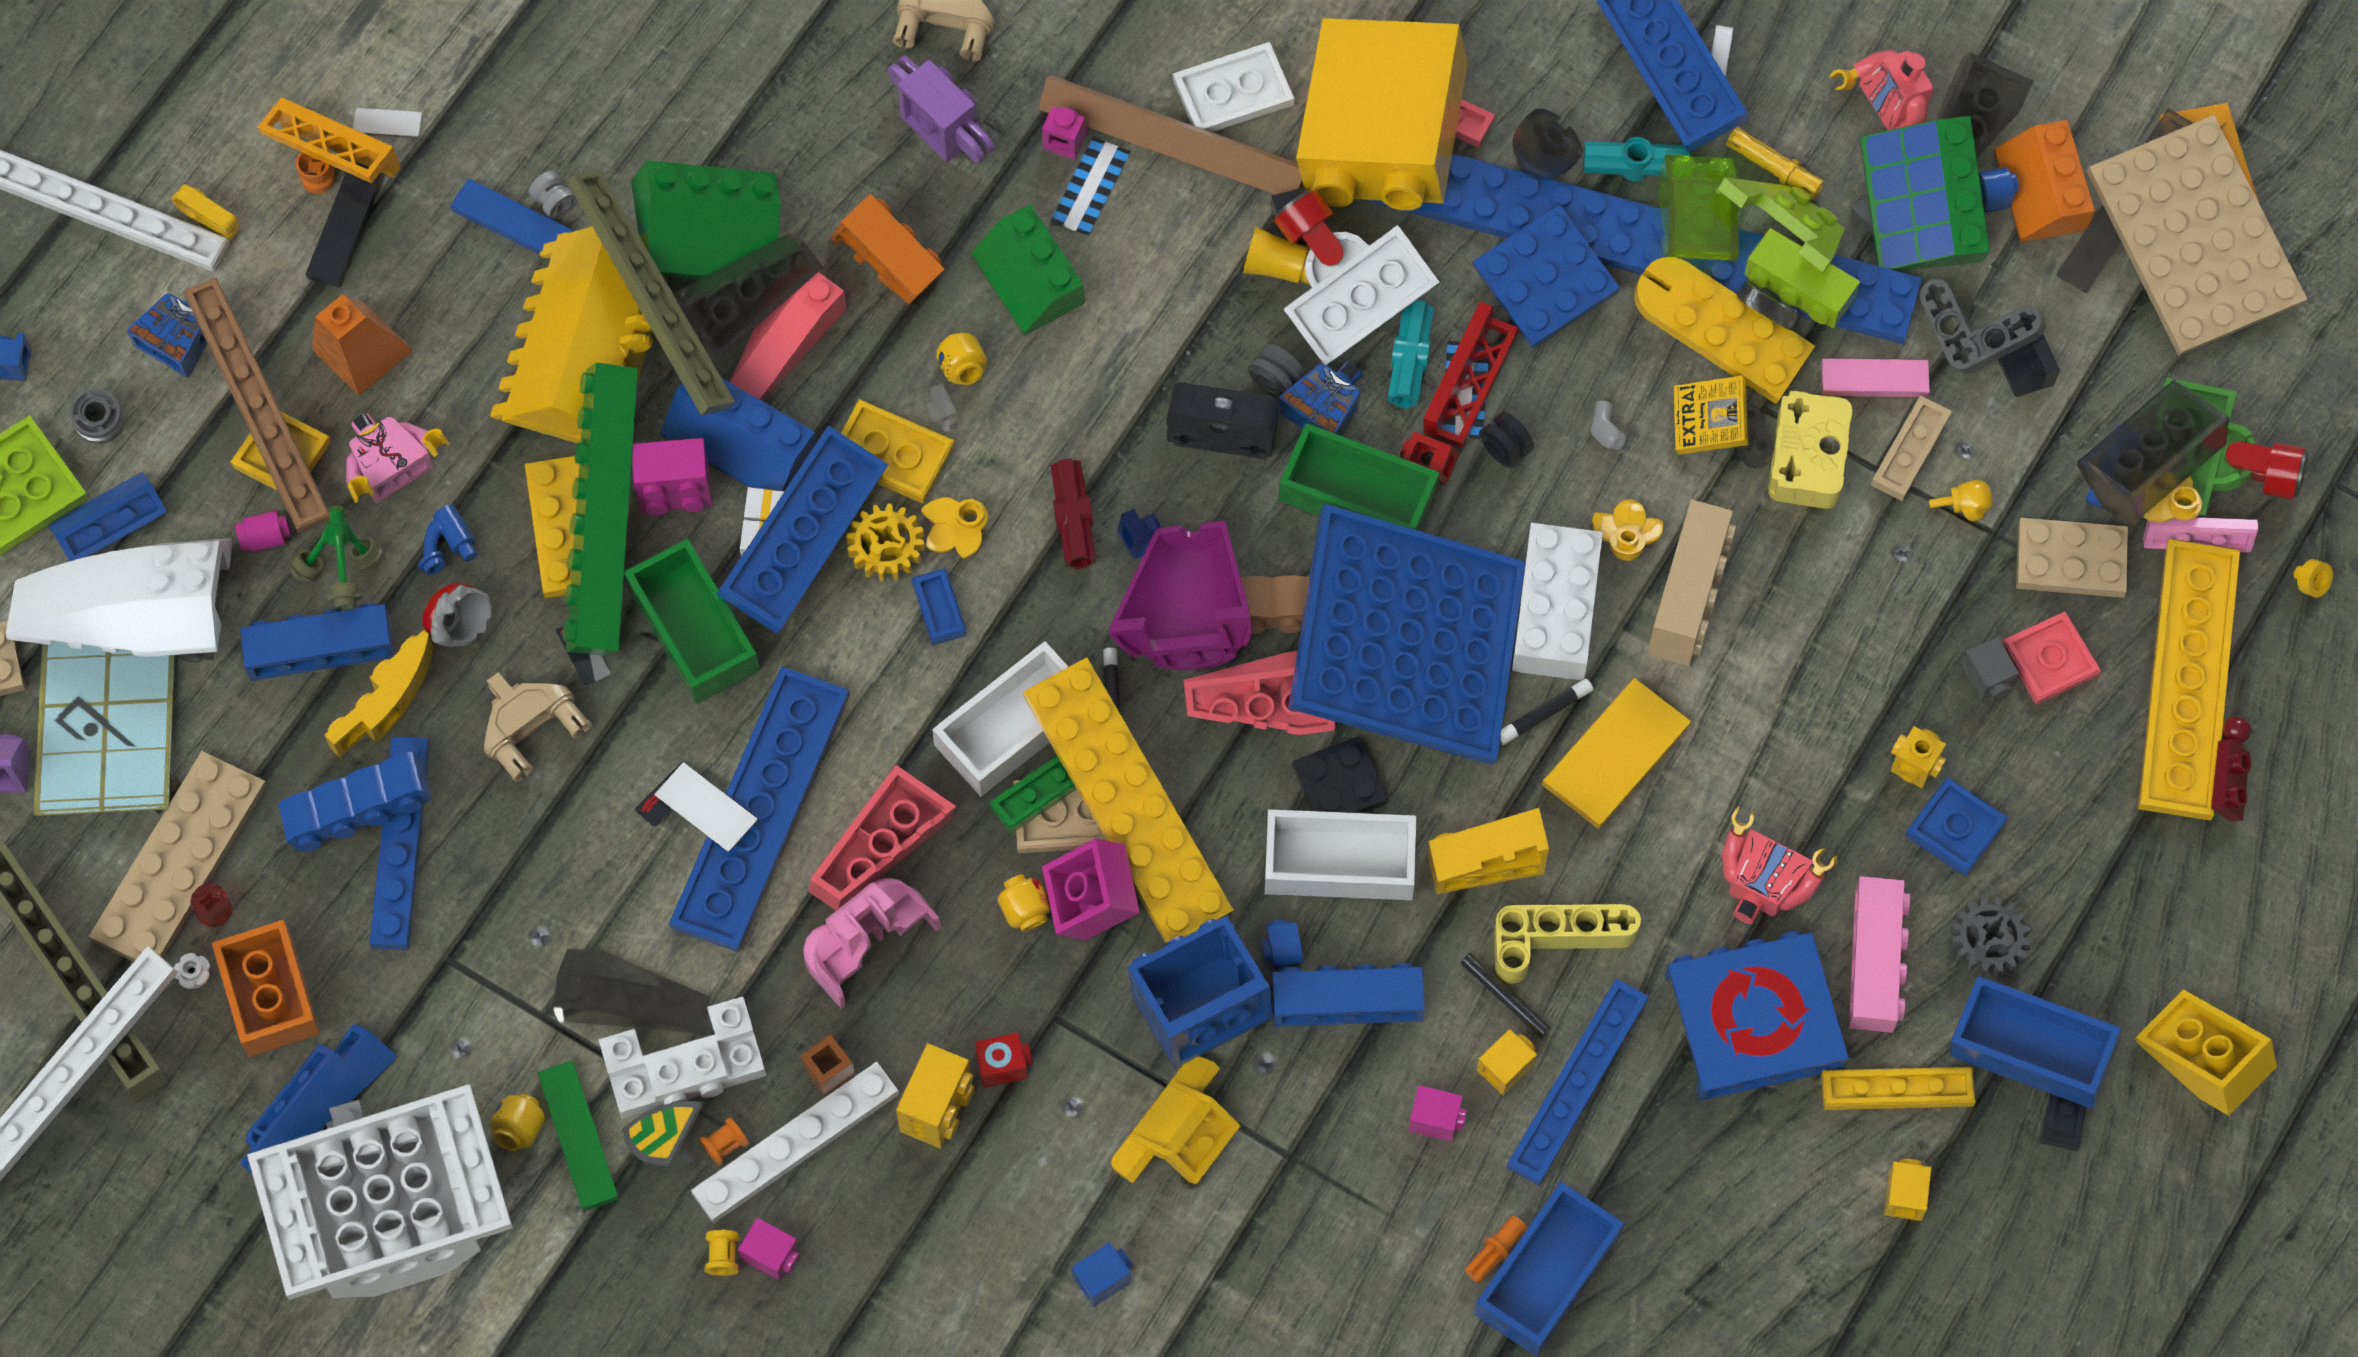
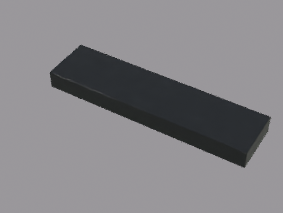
M356 161V164L358 166H361L365 169L369 168L368 166ZM347 172L345 173L306 271L308 280L341 288L384 179V173L380 172L372 183Z

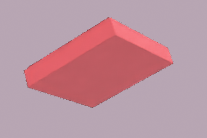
M2066 611L2003 639L2001 642L2036 705L2100 676L2101 669Z

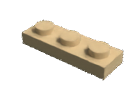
M1920 395L1872 479L1871 486L1903 502L1950 419L1952 411Z

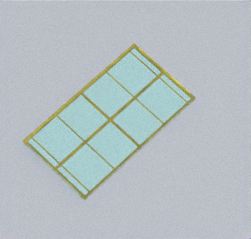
M54 641L52 645L42 644L34 793L35 816L169 809L174 655L143 657L133 655L131 650L119 649L117 653L103 652L99 646L84 645L83 649L69 647L67 642Z

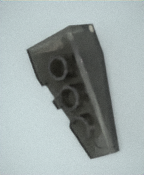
M567 949L557 975L553 1009L558 1021L706 1034L709 1015L707 1007L710 1006L711 998L706 994L606 952Z

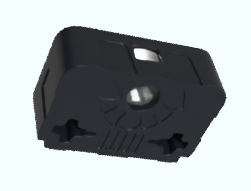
M1175 383L1172 387L1166 417L1167 441L1174 442V445L1179 447L1258 459L1271 457L1278 426V400L1262 394L1190 383Z

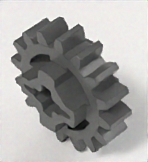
M1983 896L1980 898L1978 907L1969 901L1965 906L1966 913L1960 910L1955 916L1957 923L1952 924L1949 932L1956 936L1952 938L1950 948H1960L1955 959L1961 961L1966 958L1969 961L1966 970L1971 971L1977 966L1980 968L1981 977H1985L1988 970H1993L1997 978L2001 976L2003 967L2012 973L2017 966L2016 961L2019 963L2024 962L2027 956L2024 951L2029 950L2032 941L2025 937L2029 936L2032 929L2031 926L2021 925L2026 915L2024 913L2015 915L2012 912L2015 906L2014 903L2011 902L2005 908L2001 906V897H1996L1993 904H1988V900ZM2007 925L2011 928L2014 937L2009 934ZM1997 928L1996 937L1991 941L1989 940L1986 945H1983L1986 937ZM1967 937L1972 940L1974 949L1970 946Z

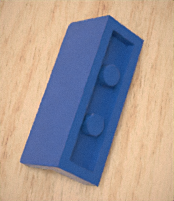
M142 472L68 512L48 526L70 562L88 557L162 516L167 511L151 482Z

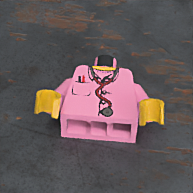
M368 413L355 418L351 426L358 436L349 442L352 453L346 458V483L354 502H359L358 497L368 493L377 504L434 468L429 452L433 457H436L438 455L437 447L450 444L442 431L438 428L428 431L407 422L398 423L392 417H387L376 424Z

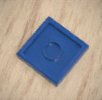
M1947 776L1907 829L1905 836L1966 877L2003 828L2008 817Z

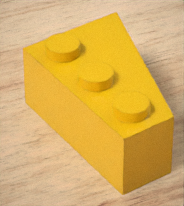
M1536 808L1460 832L1440 834L1434 837L1433 840L1428 841L1427 857L1436 894L1544 874L1549 846L1540 809Z

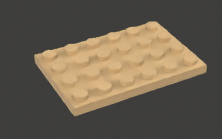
M2215 115L2099 162L2087 169L2086 172L2178 356L2306 302L2307 297Z

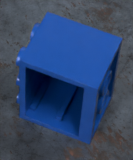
M1227 916L1219 920H1209L1203 923L1197 931L1186 937H1175L1164 948L1152 954H1142L1131 965L1127 966L1132 998L1174 1069L1273 1018L1270 986Z

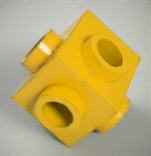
M1913 726L1907 737L1903 734L1900 735L1891 751V754L1896 756L1891 772L1923 789L1929 777L1937 778L1947 760L1942 757L1946 744L1934 732L1927 729L1920 730Z

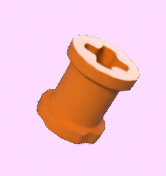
M728 1117L725 1120V1125L709 1137L702 1136L699 1138L700 1143L717 1166H720L723 1163V1158L739 1146L746 1147L749 1145L747 1138L731 1117Z

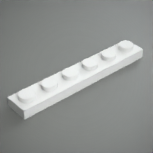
M875 1062L691 1190L692 1195L713 1224L893 1100L899 1095L898 1089L878 1062Z

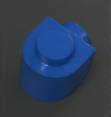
M2006 167L1978 173L1984 213L2011 208L2014 194L2019 191L2015 173H2010Z
M1275 920L1267 923L1268 939L1261 940L1265 962L1272 961L1274 968L1303 963L1297 923H1288L1287 920Z

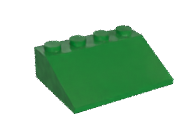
M646 160L631 180L638 234L662 276L774 285L776 283L781 208L776 173Z

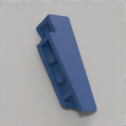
M354 1023L335 1050L319 1044L247 1132L246 1142L251 1147L248 1154L319 1132L332 1119L329 1109L351 1102L395 1061L396 1055L370 1031ZM246 1155L240 1164L252 1174L248 1155Z

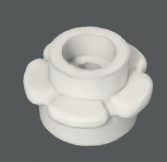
M188 953L180 958V962L174 966L179 972L175 979H178L179 984L184 988H199L209 978L208 969L210 964L204 956L198 957L194 953ZM190 968H195L194 973H189L188 971Z

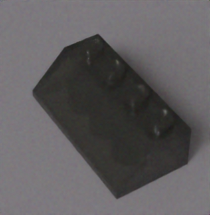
M2174 379L2079 459L2077 466L2101 506L2131 527L2226 445L2230 417Z

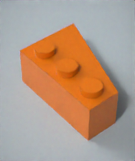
M869 194L840 222L830 240L836 245L841 241L847 244L856 252L853 256L855 261L860 265L867 261L879 273L877 279L910 305L944 271V268L940 265L942 263L941 259L933 250L925 249L916 240L915 232L907 224H900L891 215L892 210L885 201L880 198L875 199Z

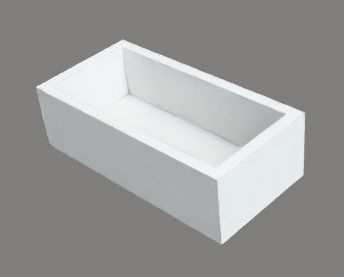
M1531 523L1512 665L1513 672L1575 680L1584 679L1588 660L1603 532Z
M1045 641L932 729L934 746L980 797L1050 743L1022 695L1023 691L1068 668L1067 664Z
M1268 809L1265 894L1412 900L1415 874L1416 816Z

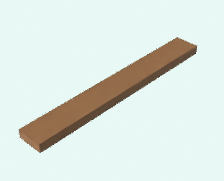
M1052 75L1046 78L1038 110L1049 113L1052 106L1072 109L1085 117V126L1275 195L1302 187L1303 181L1298 163L1064 79Z
M217 278L184 290L185 298L298 534L325 523L330 519L329 511Z

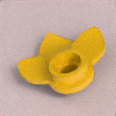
M2166 465L2161 482L2137 481L2134 483L2136 497L2144 504L2139 515L2153 522H2166L2174 518L2178 520H2191L2196 518L2202 510V499L2193 488L2192 478L2176 466Z
M943 497L929 502L921 509L922 514L935 524L927 537L926 548L928 550L943 553L956 548L957 553L963 559L970 557L978 551L982 543L981 530L985 528L988 522L987 509L981 502L974 499L958 502L952 498ZM969 514L977 517L973 522L964 520L965 516Z
M1633 499L1621 501L1615 507L1614 514L1595 512L1592 517L1593 531L1603 532L1602 540L1608 542L1613 554L1618 559L1624 561L1638 558L1644 551L1645 545L1657 542L1663 534V521L1655 518L1646 519L1643 506Z

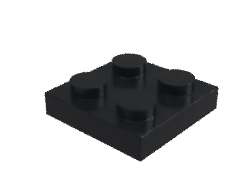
M1360 736L1292 761V768L1311 811L1365 813L1388 804L1387 795Z

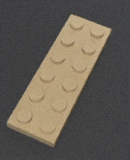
M201 751L171 800L169 809L165 810L90 933L89 938L91 942L133 962L147 946L164 959L266 790V782Z

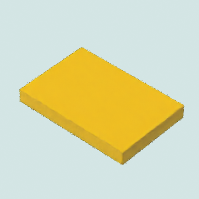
M860 399L841 432L842 435L889 464L876 484L922 504L925 503L955 447V440Z

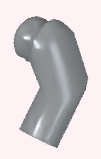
M1597 401L1591 425V434L1604 447L1619 450L1624 446L1626 437L1610 421L1613 405L1607 401Z

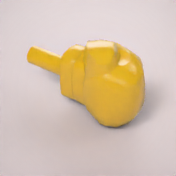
M1972 480L1960 484L1958 487H1952V496L1929 500L1930 508L1953 505L1955 513L1963 512L1964 516L1970 521L1983 519L1984 513L1991 509L1993 504L1990 487L1982 480Z

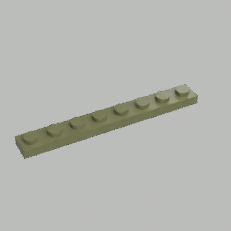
M596 170L573 174L567 182L701 416L729 410L735 403L733 397L603 172Z

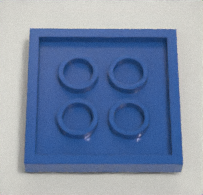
M1560 204L1472 262L1474 269L1515 326L1519 327L1520 333L1532 349L1620 290L1618 284Z

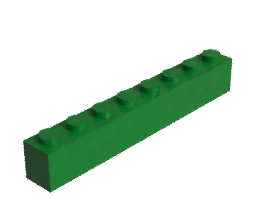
M596 362L587 368L586 372L582 373L580 379V392L584 393V404L579 409L577 426L582 429L581 442H578L575 450V463L579 464L578 478H575L572 488L573 499H577L576 513L572 514L570 521V533L574 535V546L570 549L567 559L568 570H572L571 584L567 585L565 592V604L569 606L568 620H565L562 630L563 641H567L566 652L610 656L619 650L638 368Z

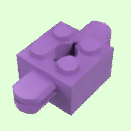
M906 55L898 59V65L894 63L887 68L890 79L898 87L901 118L946 162H949L963 150L975 163H979L984 159V154L989 155L994 151L995 147L991 138L977 125L978 119L975 107L977 104L974 97L966 89L960 90L953 83L951 75L942 66L938 68L929 59L920 67H917Z

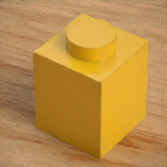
M1509 1029L1478 1059L1476 1070L1504 1096L1534 1067L1537 1056L1534 1052L1535 1047L1527 1037L1522 1034L1517 1036Z
M1901 1159L1899 1162L1893 1161L1888 1173L1884 1215L1922 1221L1927 1211L1931 1167L1922 1166V1162L1914 1159Z

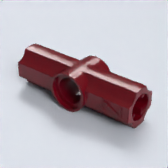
M1072 458L1061 459L1055 464L1050 465L1055 494L1053 505L1057 532L1061 533V544L1066 567L1083 569L1096 563L1091 531L1093 518L1089 495L1086 496L1081 461H1076Z

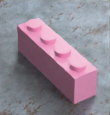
M1859 877L1855 888L1848 1029L1893 1033L1897 1022L1904 1019L1905 999L1899 998V985L1905 986L1907 964L1901 963V950H1907L1908 928H1902L1903 915L1908 916L1910 907V894L1904 893V880Z

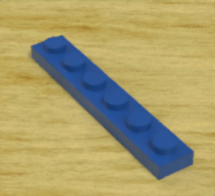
M392 737L390 757L413 752L422 761L427 779L430 750L429 739ZM424 805L416 812H398L390 817L386 823L382 824L370 946L372 949L409 950Z
M1617 978L1615 979L1508 1161L1507 1169L1540 1186L1647 1003L1648 995Z

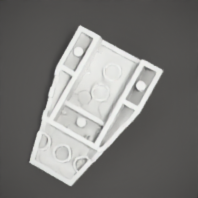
M232 538L160 543L117 550L76 559L17 579L13 589L5 634L7 640L52 645L54 641L67 642L69 647L83 649L84 645L99 646L103 652L117 653L119 649L131 650L133 655L143 657L217 652L221 622L215 608V598L219 571L229 570L233 547Z

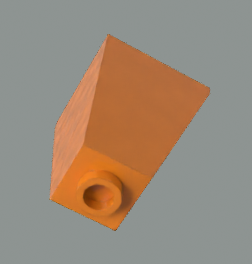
M344 294L315 316L312 341L313 351L359 396L412 352L411 347L366 303Z

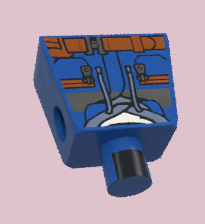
M171 293L165 294L127 329L134 347L186 378L192 373L207 345L187 300L184 302Z
M1347 361L1336 373L1325 364H1319L1280 396L1279 413L1302 430L1305 423L1342 436L1360 405L1361 391L1354 386L1362 376L1360 369Z

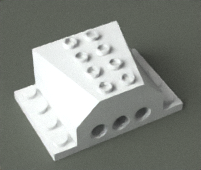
M470 1084L247 1154L288 1300L327 1288L332 1298L379 1296L450 1273L481 1251L478 1239L513 1228Z

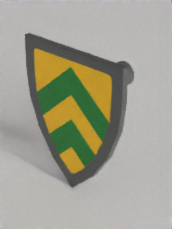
M697 1101L672 1102L668 1105L658 1106L640 1115L622 1128L626 1145L634 1156L647 1164L671 1167L677 1154L685 1163H692L697 1158V1152L685 1139L703 1103Z

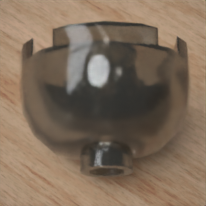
M1534 109L1519 123L1514 133L1512 147L1518 166L1525 173L1541 179H1554L1572 169L1582 157L1583 151L1581 142L1571 126L1565 130L1558 123L1561 117L1547 109Z

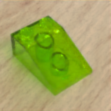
M1664 155L1657 188L1668 257L1738 261V205L1717 190L1724 178L1737 179L1733 158Z

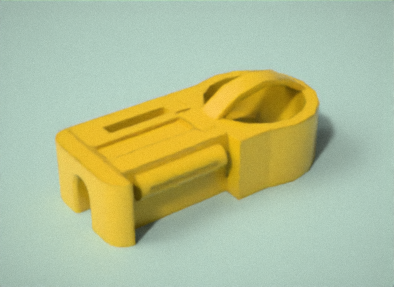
M183 184L171 197V200L181 212L199 224H204L217 234L228 238L229 242L240 230L237 218L208 199L200 189Z

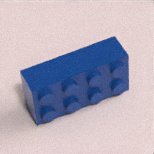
M1977 976L1951 1040V1057L2094 1109L2119 1046L2121 1028Z
M1560 1182L1477 1300L1473 1315L1538 1357L1621 1237L1625 1223L1563 1182Z

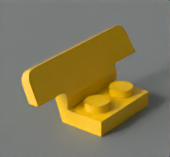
M1197 1056L1182 1065L1112 1157L1111 1165L1116 1173L1133 1184L1155 1155L1165 1159L1189 1183L1197 1184L1241 1126L1212 1097L1202 1093L1220 1070L1213 1061Z

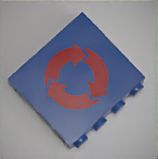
M1799 931L1788 932L1779 937L1780 940L1765 943L1764 939H1756L1743 945L1744 948L1731 951L1728 947L1716 948L1707 953L1708 956L1693 959L1692 955H1685L1675 958L1674 961H1671L1672 964H1668L1664 976L1666 981L1671 980L1699 1078L1696 1085L1699 1101L1818 1075L1822 1073V1070L1844 1069L1849 1058L1812 932L1802 935Z

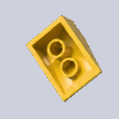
M2184 989L2135 1037L2136 1042L2199 1099L2228 1116L2277 1068L2273 1044L2270 1038Z

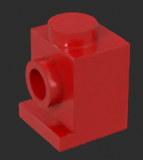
M1413 432L1411 439H1407L1404 442L1400 451V458L1439 472L1438 482L1447 486L1460 455L1453 446L1417 432ZM1429 454H1434L1430 464L1425 465V457Z

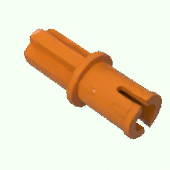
M1511 1215L1497 1233L1491 1238L1487 1237L1484 1240L1485 1247L1466 1267V1274L1476 1283L1483 1281L1500 1261L1505 1262L1509 1253L1526 1232V1224L1518 1217Z

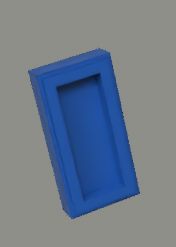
M946 568L912 577V585L932 646L967 636Z

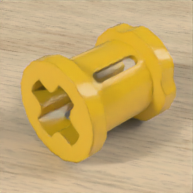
M732 1230L708 1231L706 1233V1240L709 1242V1262L705 1264V1272L717 1276L737 1274L739 1272V1265L735 1263L736 1243L740 1241L738 1232Z

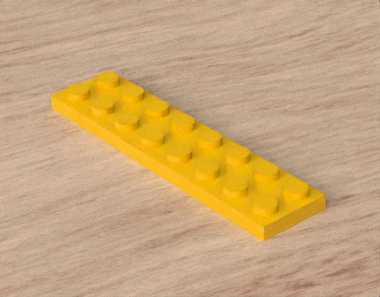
M2168 539L2166 543L2138 809L2209 821L2214 816L2211 803L2218 741H2221L2240 558V550L2173 539Z
M1084 658L1023 691L1024 699L1106 841L1125 845L1134 889L1165 943L1167 944L1178 936L1186 937L1197 931L1203 923L1209 920H1219L1234 911L1088 658Z

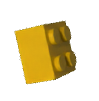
M927 1043L896 1109L901 1133L940 1149L946 1139L952 1140L960 1121L956 1118L961 1105L964 1107L968 1106L975 1090V1086L971 1085L973 1075L970 1073L968 1059Z

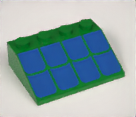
M1970 116L1933 120L1860 137L1877 266L1895 271L1983 262L1990 250Z

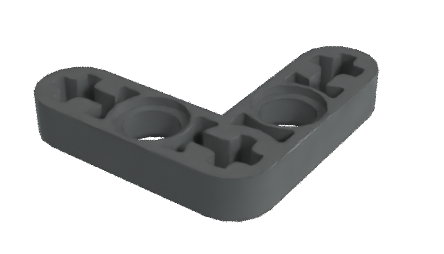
M1941 279L1929 280L1920 291L1921 303L1950 365L1960 373H1972L2037 340L2043 335L2046 328L2045 318L2036 308L2023 306L1972 332L1955 292L1945 281ZM1937 289L1943 293L1941 300L1947 308L1942 311L1940 306L1934 300H1931L1934 298L1933 292ZM2028 316L2035 320L2032 322L2033 328L2029 331L2022 327L2025 325L2024 318ZM1952 317L1958 318L1960 326L1957 332L1951 335L1944 334L1942 330L1944 322ZM2010 324L2015 329L2014 332L2018 336L2015 339L2013 337V334L2007 328V326ZM2002 331L2005 334L2003 345L1996 349L1988 347L1989 336L1993 332ZM1961 341L1962 346L1970 353L1967 363L1958 360L1961 358V353L1954 343Z

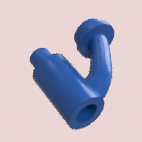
M447 505L436 511L432 522L426 530L423 558L418 566L427 575H434L440 572L446 565L443 553L436 551L438 539L441 535L444 536L453 553L461 554L466 562L475 559L478 555L473 547L475 538L454 505Z

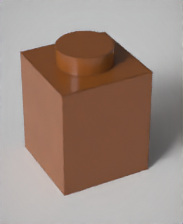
M831 1034L800 1055L804 1072L824 1098L855 1077L853 1063Z

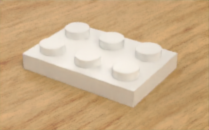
M1270 42L1173 73V82L1192 126L1209 132H1215L1294 105V96Z

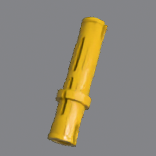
M1736 127L1729 136V141L1726 142L1727 147L1739 152L1747 159L1774 174V176L1779 178L1781 184H1789L1792 187L1803 189L1810 195L1812 200L1823 189L1825 181L1801 167V162L1784 157L1776 150L1749 135L1740 127Z

